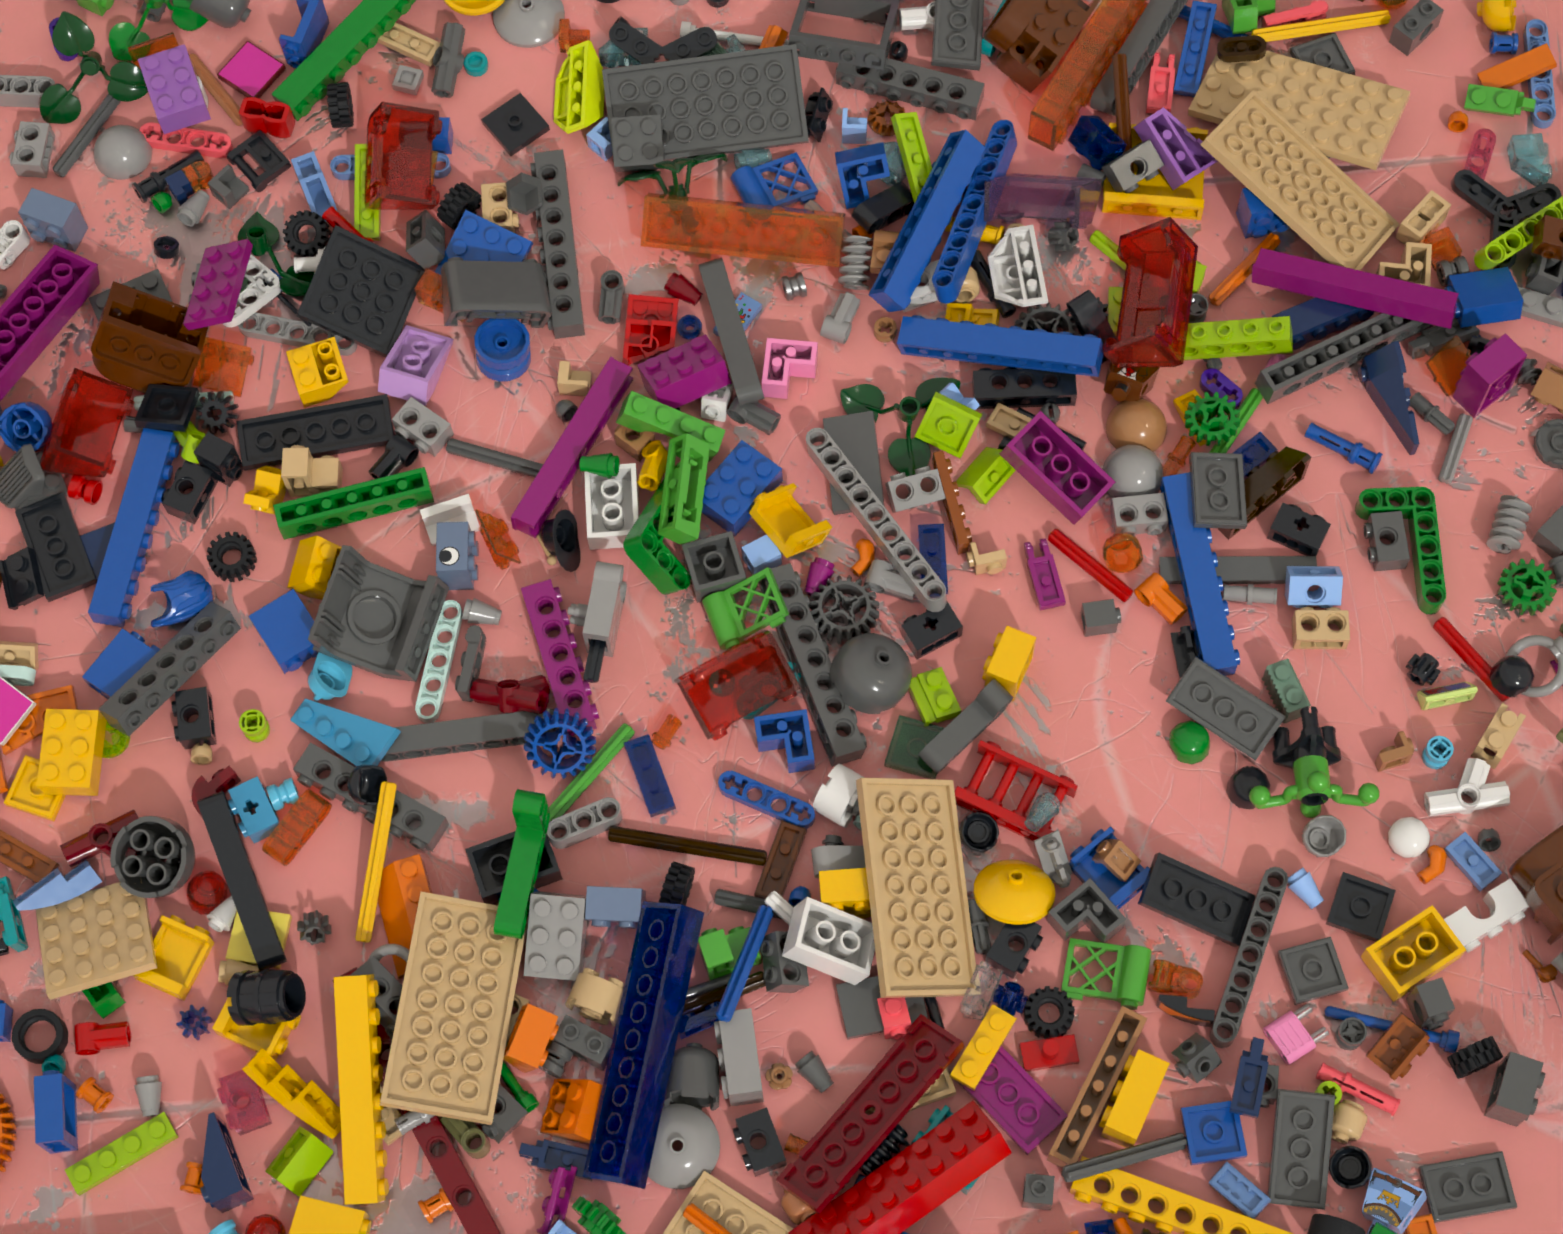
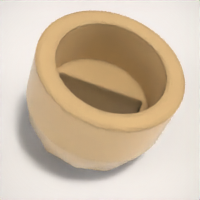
M197 743L191 750V762L198 765L211 763L212 748L206 743H203V746Z

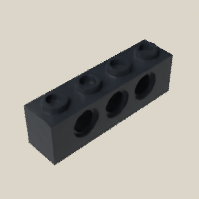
M1007 367L1003 370L981 368L973 371V398L980 405L977 409H995L998 403L1009 408L1042 407L1046 403H1054L1057 406H1075L1076 374L1017 369L1015 367ZM1024 383L1029 385L1030 387L1021 388L1019 384ZM1053 383L1055 386L1046 387L1044 384ZM999 384L1004 386V388L996 389L993 386Z

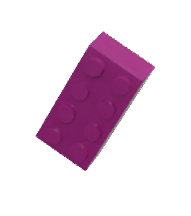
M1041 411L1000 453L1018 473L1073 525L1115 483L1103 469Z

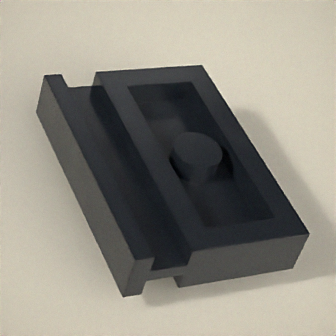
M26 547L8 556L6 560H0V573L9 609L16 610L21 605L25 606L45 596L34 549Z

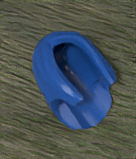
M192 570L181 574L175 579L152 585L151 591L164 592L167 598V608L162 616L151 620V627L173 625L193 619L211 601L213 602L211 585L201 574Z

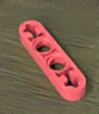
M153 122L146 123L140 128L146 141L152 148L189 154L197 150L202 156L226 158L228 153L233 150L230 137L224 133L182 128L164 134L160 124ZM178 134L181 136L180 140L176 143L168 141L171 135ZM194 139H204V143L201 146L195 147L192 145ZM222 143H225V145L222 146L221 149H218L217 146H221Z

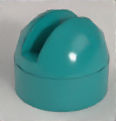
M55 1054L44 1061L42 1072L58 1070L63 1074L67 1063L61 1055Z

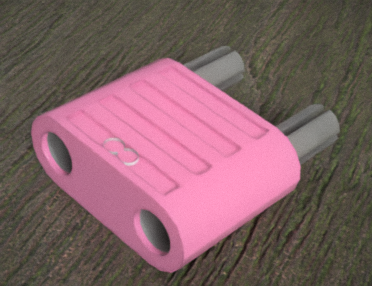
M1309 1004L1302 1006L1295 1012L1288 1011L1263 1028L1264 1034L1287 1065H1290L1316 1048L1315 1043L1329 1035L1328 1030L1324 1032L1326 1030L1325 1027L1310 1035L1299 1021L1312 1012Z

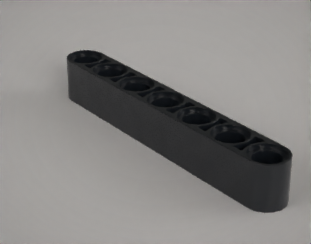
M221 791L198 800V807L259 970L263 971L287 962L224 792Z

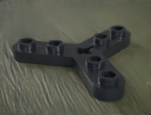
M624 22L615 23L609 31L611 42L641 64L655 63V60H659L662 55L667 61L701 57L713 51L718 42L716 33L709 27L699 28L663 47Z
M1460 170L1451 180L1452 190L1458 196L1491 219L1489 243L1518 225L1519 221L1531 217L1562 196L1557 186L1546 183L1506 197L1470 170ZM1502 209L1504 211L1514 209L1508 216L1506 214L1501 215L1500 213ZM1517 253L1493 269L1503 267L1510 269L1516 262Z

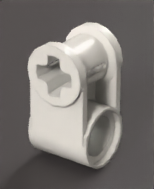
M16 220L7 221L0 229V268L3 270L9 268L30 244L28 233L22 224Z

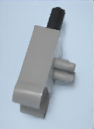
M597 561L588 605L572 603L568 607L567 614L572 615L570 616V623L583 626L582 633L588 653L583 678L590 683H597L599 681L603 657H613L627 589V582L622 581L623 565Z

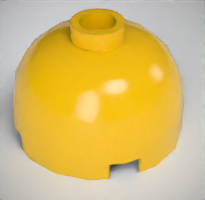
M1482 0V2L1477 3L1478 17H1483L1484 24L1491 30L1501 32L1514 31L1516 26V15H1514L1516 0Z

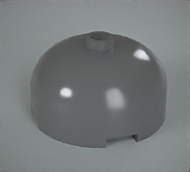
M865 633L851 638L840 648L832 660L830 677L831 682L835 683L842 695L841 699L848 706L863 713L879 714L881 711L894 708L905 696L911 684L912 668L906 652L897 642L881 634Z
M160 816L139 817V819L122 827L116 835L110 854L111 868H114L121 882L120 886L130 894L141 898L164 897L179 890L190 878L195 865L194 844L188 832L174 820ZM128 848L140 851L138 855L125 857Z

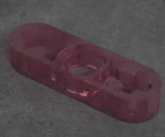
M1486 128L1476 131L1463 169L1472 171L1483 180H1485L1496 143V135L1493 131ZM1482 138L1487 139L1484 150L1479 149ZM1479 157L1484 161V165L1476 166L1471 162V159Z

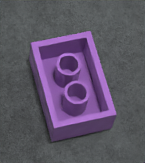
M185 44L138 59L158 122L164 134L211 119Z

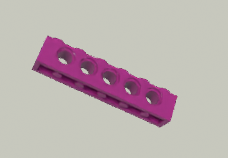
M551 579L522 587L523 598L559 714H564V710L568 708L570 716L578 712L580 714L579 721L586 718L588 720L586 727L592 726L593 729H597L595 719H599L595 703L590 704L587 697L592 695L589 683L585 680L582 681L580 672L585 670L581 657H575L573 649L577 648L573 633L568 634L566 630V625H570L566 609L561 611L558 604L563 601L559 587L553 588ZM545 607L553 608L548 614L540 613ZM553 630L560 631V634L556 637L547 636ZM564 653L568 655L562 661L555 660L558 654ZM566 677L575 678L571 684L562 683ZM575 700L582 702L578 708L569 707L570 703ZM567 729L570 736L576 735L573 731Z

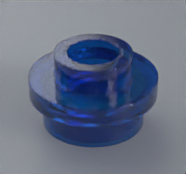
M685 315L678 321L677 331L685 339H694L701 334L702 323L694 315ZM692 326L694 329L686 330V327Z

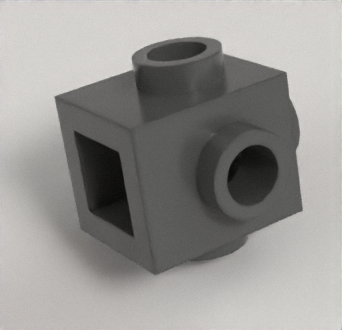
M1197 1032L1171 1052L1176 1061L1174 1067L1183 1078L1188 1076L1196 1083L1207 1077L1210 1072L1222 1063L1212 1043Z

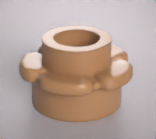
M783 1063L773 1064L772 1068L766 1072V1080L769 1081V1086L774 1090L788 1088L792 1083L791 1077L793 1072L791 1068L784 1066ZM778 1074L782 1075L781 1079L777 1078Z

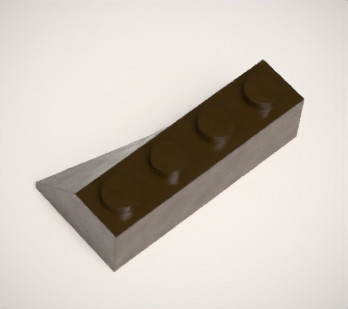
M1286 446L1280 452L1276 450L1271 453L1263 466H1255L1248 473V478L1244 480L1247 524L1304 479L1311 460V456L1308 453ZM1217 528L1228 540L1241 530Z

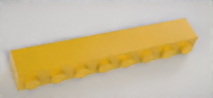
M374 974L334 977L345 1205L379 1203L386 1200L389 1192L388 1179L384 1176V1167L387 1165V1152L383 1150L386 1126L381 1117V1110L384 1109V1106H379L382 1094L380 1093V1082L383 1079V1068L379 1065L378 1053L381 1052L382 1048L381 1038L377 1036L380 1011L376 1008L375 1000L379 993V986L377 980H374Z

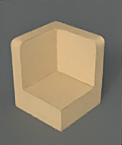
M560 361L557 380L559 395L586 396L591 388L592 373L590 371L572 370L570 361Z

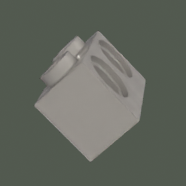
M20 121L19 130H16L14 135L15 149L10 154V165L13 166L18 176L47 178L55 140V134L49 123Z
M412 397L392 418L396 434H399L406 440L408 438L414 442V446L424 454L428 452L434 457L454 435L449 422ZM409 420H417L414 424H406ZM436 433L433 438H426L428 434Z
M930 466L915 469L916 474L906 477L905 472L890 476L891 481L885 483L892 512L896 513L946 499L938 469L931 470ZM923 478H928L932 481L933 489L931 492H925L921 489L920 483ZM898 485L907 487V498L901 499L896 495Z
M1164 493L1112 498L1110 512L1114 537L1131 538L1137 534L1144 533L1158 535L1166 531L1168 515ZM1155 513L1158 518L1152 519L1146 514ZM1127 515L1133 520L1124 521L1121 519V516Z

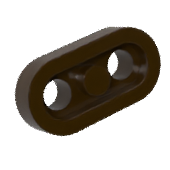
M1260 36L1227 37L1218 42L1217 56L1221 61L1227 63L1257 61L1265 56L1267 44Z

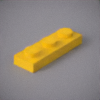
M992 1004L951 1072L950 1077L974 1091L1017 1018Z

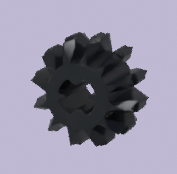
M211 391L207 393L208 399L200 397L199 401L203 406H196L195 410L202 412V415L196 417L197 421H205L202 424V429H207L210 426V432L215 434L218 429L221 433L227 432V427L233 428L235 426L232 419H238L239 414L234 413L233 410L239 406L238 404H230L233 396L229 395L224 399L223 391H218L216 395ZM220 409L222 414L214 416L213 410Z

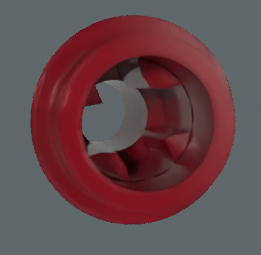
M675 272L664 286V289L668 291V295L694 306L699 302L703 294L682 274L678 275Z

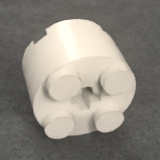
M839 763L828 774L830 779L826 785H821L815 797L813 807L821 815L846 828L852 817L860 814L856 780L865 777Z

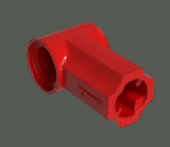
M127 1021L101 1025L95 1022H85L74 1026L75 1054L94 1055L104 1049L129 1047L131 1043V1030Z

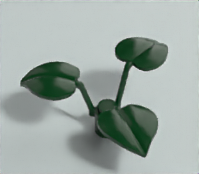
M63 11L53 30V44L63 55L73 56L78 53L80 57H83L80 63L82 71L69 91L61 84H53L44 91L40 100V112L44 121L47 123L67 124L76 120L81 112V102L72 93L85 75L93 76L101 71L106 80L110 81L107 88L108 93L119 101H134L148 93L141 69L131 62L121 61L116 63L111 68L109 76L105 66L102 65L101 56L97 52L90 51L94 47L95 39L88 25L69 12Z
M717 153L699 155L692 158H678L673 161L667 160L653 164L654 167L672 171L674 185L668 186L669 190L660 176L661 171L643 170L629 174L618 181V187L625 181L646 178L656 179L664 192V197H668L670 211L685 210L689 207L687 194L690 193L689 185L692 168L699 163L714 159H721L727 162L728 158L726 154ZM687 165L684 188L682 183L678 184L677 173Z
M254 213L240 229L237 237L238 241L248 239L253 245L251 253L255 256L264 255L266 251L269 253L279 275L283 277L279 280L282 292L290 296L305 295L314 271L295 273L294 266H290L284 272L272 251V245L279 239L277 227L263 218L260 213ZM245 277L240 293L248 286V280Z
M953 378L926 380L918 386L915 392L916 398L911 396L905 397L901 400L900 404L895 403L894 406L886 409H881L884 406L885 398L882 391L874 385L860 384L842 389L840 397L847 415L873 411L875 423L878 419V413L883 415L897 410L898 417L907 423L906 439L899 438L892 442L888 449V459L896 471L899 473L905 472L906 477L916 474L915 469L928 466L930 460V447L928 443L916 437L911 439L912 421L916 419L919 410L925 408L927 411L935 392L939 393L949 383H954L960 389L961 382Z

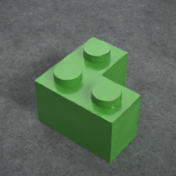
M1222 0V8L1232 33L1245 34L1252 32L1253 29H1257L1258 16L1275 13L1276 0Z
M743 926L733 928L728 932V935H725L723 929L717 930L712 928L702 932L701 936L697 937L699 951L709 980L733 972L750 927L745 929ZM759 951L752 967L762 964Z

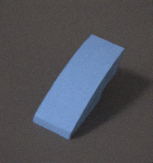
M314 151L291 159L311 212H315L322 217L324 212L331 206L337 210Z
M85 860L66 875H63L56 868L15 898L13 903L18 911L54 906L89 891L100 884L102 880L89 862Z

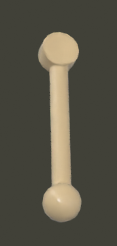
M539 532L537 539L547 556V563L555 565L557 558L544 547L542 536Z

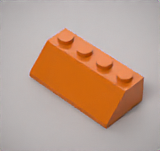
M420 854L394 861L383 868L378 904L389 944H398L407 949H410L420 892L432 893L425 864ZM392 955L398 979L403 978L407 963L401 957Z

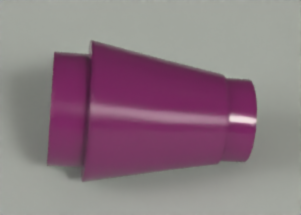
M815 557L814 562H810L804 593L812 596L814 592H820L818 586L820 584L827 585L828 578L831 579L834 574L833 568L835 565L825 559Z

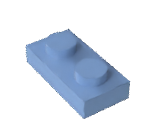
M1466 832L1444 848L1447 856L1480 892L1502 874L1501 870Z

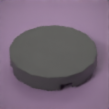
M1563 419L1547 421L1539 428L1534 437V449L1538 458L1544 464L1558 469H1563Z

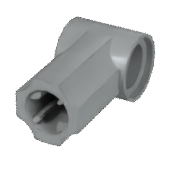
M848 292L840 293L831 315H827L823 322L820 336L841 344L846 343L851 332L852 321L860 306V300L855 295Z
M877 559L872 561L864 585H870V591L876 593H885L887 591L913 600L914 592L890 563Z

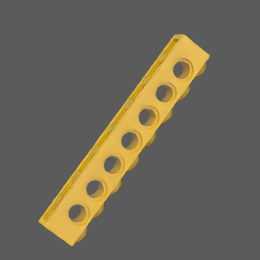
M1082 1156L1080 1161H1083V1160H1086V1159H1089V1158H1086V1157ZM1119 1169L1073 1181L1069 1192L1074 1194V1199L1086 1204H1090L1093 1201L1101 1204V1209L1113 1214H1117L1120 1211L1128 1214V1219L1140 1224H1144L1147 1221L1155 1224V1229L1167 1234H1171L1172 1231L1179 1234H1210L1203 1228V1222L1206 1220L1213 1221L1216 1224L1217 1232L1214 1234H1230L1233 1230H1238L1242 1234H1293ZM1099 1180L1106 1182L1109 1186V1191L1103 1194L1097 1192L1094 1188V1183ZM1125 1190L1133 1192L1136 1196V1201L1130 1204L1124 1202L1121 1198V1193ZM1152 1200L1159 1201L1163 1206V1212L1158 1214L1151 1212L1148 1202ZM1179 1210L1186 1211L1190 1216V1222L1186 1224L1180 1223L1176 1219L1175 1213Z

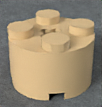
M584 968L582 973H578L565 1005L570 1010H573L574 1006L579 1008L580 1012L578 1015L602 1025H608V1022L611 1021L612 1026H616L629 993L624 988L625 983L611 977L609 980H605L599 977L598 972Z

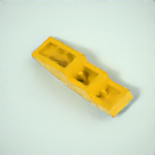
M263 1048L242 1068L266 1093L311 1127L331 1139L335 1138L341 1131L340 1108L313 1080L306 1084L288 1064L281 1067Z

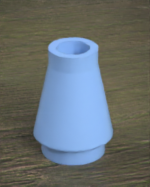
M1303 867L1288 877V888L1303 900L1310 909L1324 901L1310 871L1307 872Z

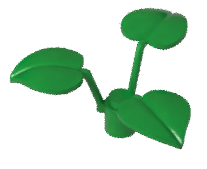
M145 0L147 6L136 28L131 23L121 22L111 29L109 45L112 55L119 61H133L139 59L148 51L150 38L140 30L150 9H158L163 3L166 4L169 10L173 11L172 20L180 29L194 31L201 28L209 20L189 9L193 0H172L173 6L169 0Z

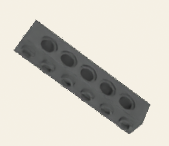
M889 58L886 60L884 70L839 63L836 69V84L846 89L861 90L869 95L884 96L892 101L907 102L915 107L930 108L938 113L956 115L961 119L976 120L984 97L985 83Z
M212 601L203 608L99 708L109 725L127 736H130L241 629L232 613Z
M310 743L293 768L298 777L297 781L308 788H311L313 785L320 789L319 793L329 800L333 801L334 798L343 802L342 806L353 813L358 810L365 814L364 818L374 824L377 805L358 804L349 796L348 791L341 790L342 786L348 783L350 773L356 767ZM325 770L331 771L327 778H319L321 772ZM396 790L394 807L399 808V810L392 816L389 833L398 838H401L403 835L410 839L409 843L417 849L423 851L426 848L433 852L449 826L446 817ZM413 820L421 821L420 826L415 829L408 827Z

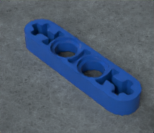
M726 771L719 777V790L725 797L780 821L782 820L806 829L811 827L815 821L814 808L802 800L735 771ZM731 779H734L736 786L742 788L743 783H745L746 785L744 786L742 795L740 796V790L738 788L731 786L730 789H726V783L724 782H729ZM753 788L759 789L762 792V797L757 801H751L747 797L749 790ZM776 799H782L787 805L783 811L778 812L772 809V802ZM791 804L795 805V812L802 814L804 810L808 811L809 819L804 818L803 821H799V815L791 812V817H788Z

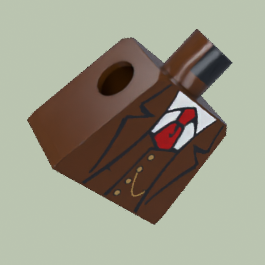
M1114 350L1103 390L1105 393L1111 394L1114 400L1119 402L1124 400L1138 401L1153 388L1160 366Z

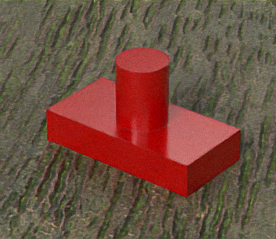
M1074 1034L1021 1042L1019 1044L1023 1069L1026 1072L1079 1064Z

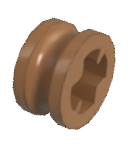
M882 317L875 322L874 336L878 341L887 343L896 337L897 327L895 321L889 317ZM881 327L885 329L890 327V333L886 331L881 333Z

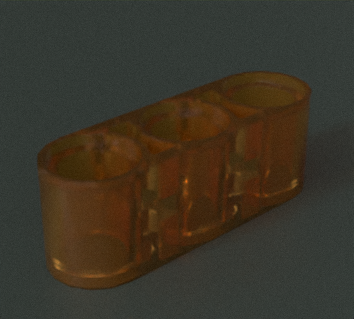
M311 789L306 790L266 839L262 851L283 866L288 865L327 817L332 804Z

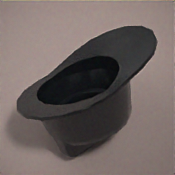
M561 510L554 519L544 522L542 542L549 553L557 556L560 565L566 571L573 572L577 570L581 560L577 522L571 511Z

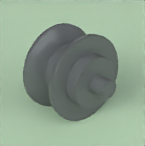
M1525 359L1518 373L1521 375L1518 378L1520 384H1536V380L1542 373L1540 368H1534L1537 364L1536 359Z

